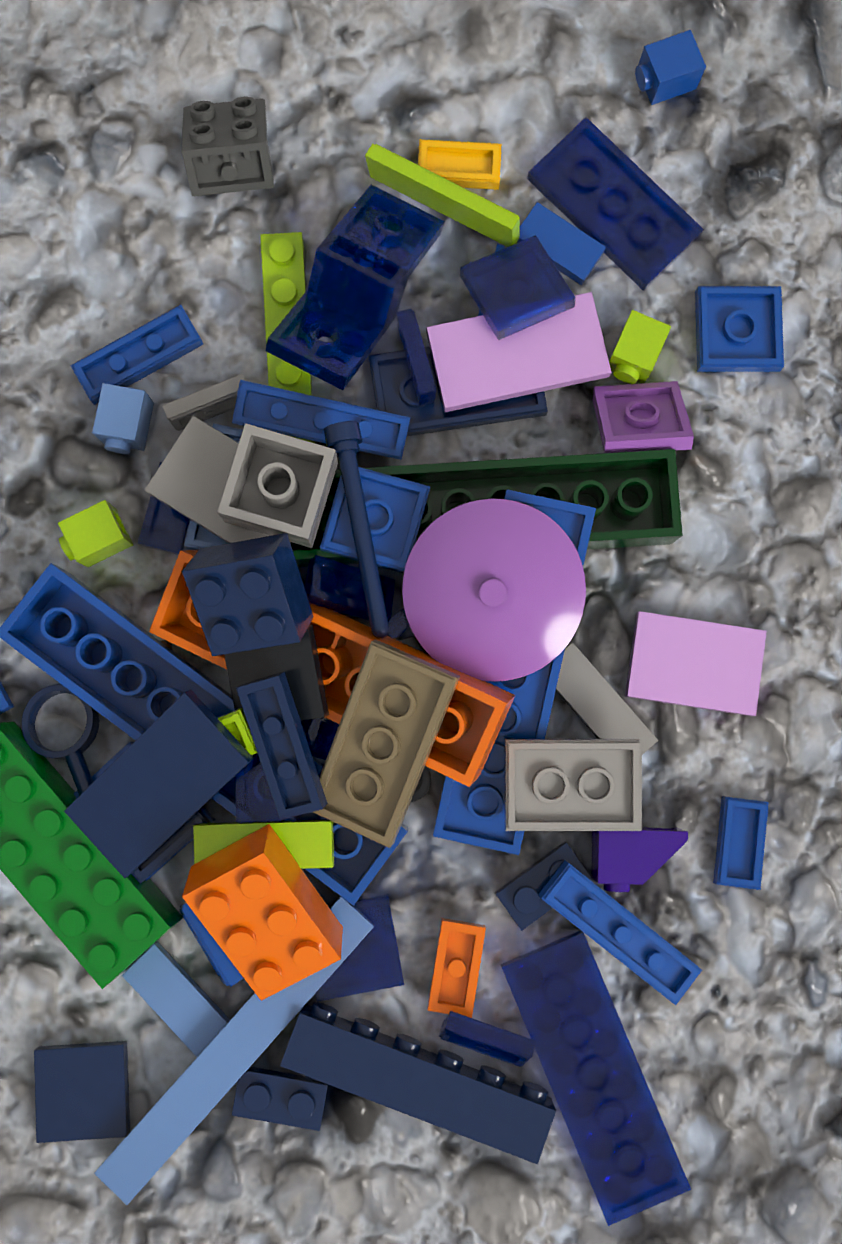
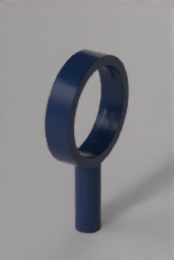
M61 684L51 685L38 691L27 703L22 715V733L29 747L39 755L52 759L66 760L80 796L94 782L83 752L90 747L96 738L100 722L99 713L80 699L87 715L83 735L68 749L62 751L47 749L39 741L35 730V721L39 709L48 699L55 695L67 693L76 696Z

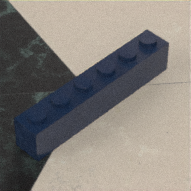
M313 1002L312 1006L305 1004L301 1009L281 1061V1067L538 1165L556 1114L552 1098L547 1096L548 1091L543 1087L527 1081H523L522 1086L506 1081L504 1073L489 1066L481 1065L480 1070L464 1065L462 1057L447 1050L440 1049L438 1054L422 1049L420 1041L405 1034H397L396 1038L380 1033V1027L369 1020L355 1018L354 1022L338 1017V1011L324 1003Z

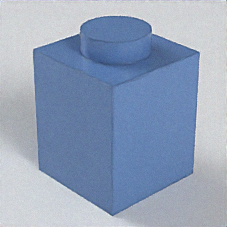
M102 383L92 433L105 444L104 448L106 450L120 454H130L131 449L145 451L154 406L153 400L145 390Z

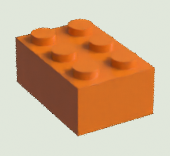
M270 824L190 867L182 898L261 1001L341 960L343 926L303 870L300 869L298 863Z

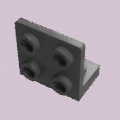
M244 96L238 97L232 102L212 103L210 101H198L191 106L183 108L182 155L192 197L274 188V177L267 141L265 99H254Z

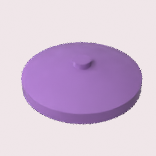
M482 499L462 504L445 512L420 535L411 550L405 566L402 596L409 626L420 645L434 660L481 681L496 682L513 680L532 674L553 661L565 649L573 638L583 615L586 583L583 565L573 542L565 531L549 516L536 508L517 501Z

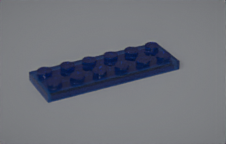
M581 930L501 964L608 1226L691 1190L584 932Z

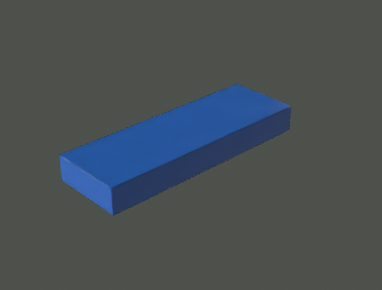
M179 305L70 366L88 398L96 405L99 402L102 383L128 387L204 344L182 305Z

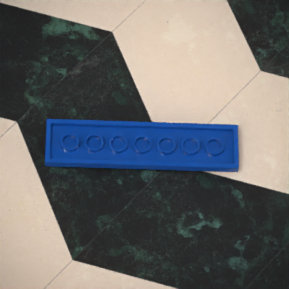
M506 489L504 499L527 504L555 521L573 542L582 565H584L596 508ZM565 649L553 661L532 674L508 681H486L514 694L515 698L477 780L468 787L445 776L433 837L519 855L524 831L505 830V739H545Z

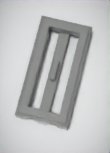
M240 374L162 405L167 419L175 430L180 431L185 429L192 416L205 421L235 409L240 380L246 381L244 375Z

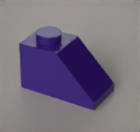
M642 827V831H592L591 877L598 884H603L604 891L630 892V884L643 885L688 841V831L679 828Z

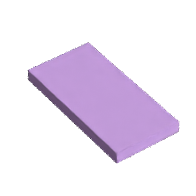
M592 292L426 327L444 412L610 377L612 373Z

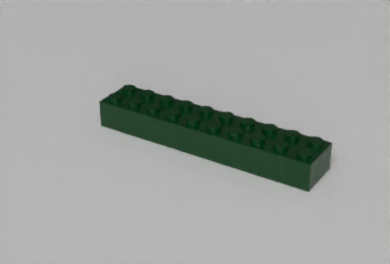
M675 449L365 468L430 486V493L416 541L425 529L445 512L476 500L504 499L506 489L596 508L587 550L670 545L683 536ZM340 469L335 471L313 547L310 548L290 542L298 567L358 564L357 560L320 550L341 476Z

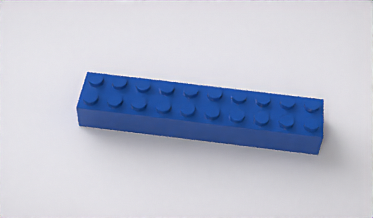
M52 563L49 564L0 627V638L135 741L181 695L189 690H192L217 718L235 711L230 693L69 572ZM258 753L251 755L254 759L212 798L242 822L327 820L313 812L280 820ZM312 756L320 777L324 764ZM333 822L334 867L305 870L354 906L407 834L408 827L402 823L395 843L391 848H388Z

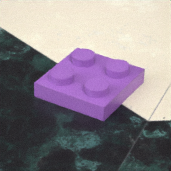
M678 381L595 386L593 388V404L604 453L675 449V451L692 450L694 435Z

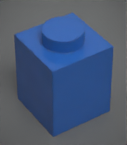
M688 30L644 46L638 66L635 69V76L639 89L642 92L646 91L651 105L697 89L706 69V64L692 31Z

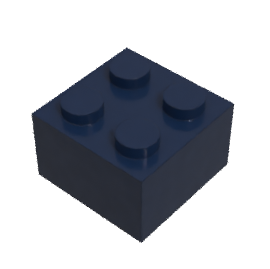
M287 533L201 548L182 571L212 656L301 642L314 617Z

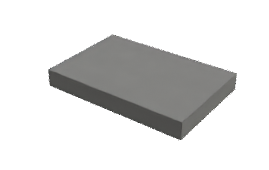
M192 416L145 488V491L228 543L269 536L225 523L217 513L239 443Z
M505 739V830L642 831V740Z

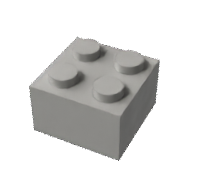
M245 423L217 513L225 523L269 536L287 533L290 542L312 548L338 465L336 450Z

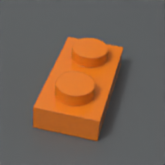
M445 918L441 919L427 1006L428 1011L472 1018L486 931L485 925Z

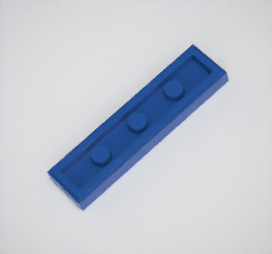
M240 380L232 424L244 426L246 423L287 436L326 444L325 427L343 421H356L359 423L362 443L359 444L361 452L402 460L410 417Z
M564 860L538 894L543 901L675 1005H677L702 971L701 968L566 860Z

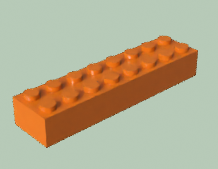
M199 549L180 550L149 632L227 670L224 654L212 656L182 573ZM308 599L314 616L310 625L313 624L329 715L325 718L340 724L369 645L375 639L460 675L425 766L470 787L480 776L515 695L491 683L481 681L439 663L430 655L390 636L377 638L372 634L370 627Z

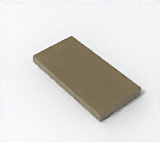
M376 639L371 641L319 777L328 804L322 810L314 811L313 813L391 848L399 833L460 675Z

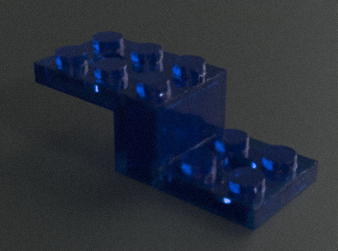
M371 184L316 249L308 289L268 337L265 351L344 390L395 320L408 278L441 235L445 221ZM322 337H327L331 339L333 342H323L319 339Z

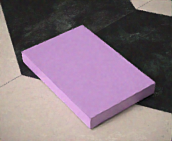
M638 611L635 618L625 697L756 716L767 631Z

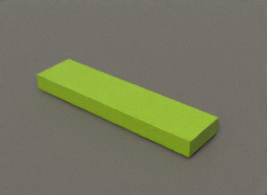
M372 143L365 154L370 177L513 250L520 238L519 215L378 144Z

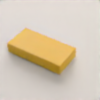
M419 139L418 165L463 188L499 190L502 144Z

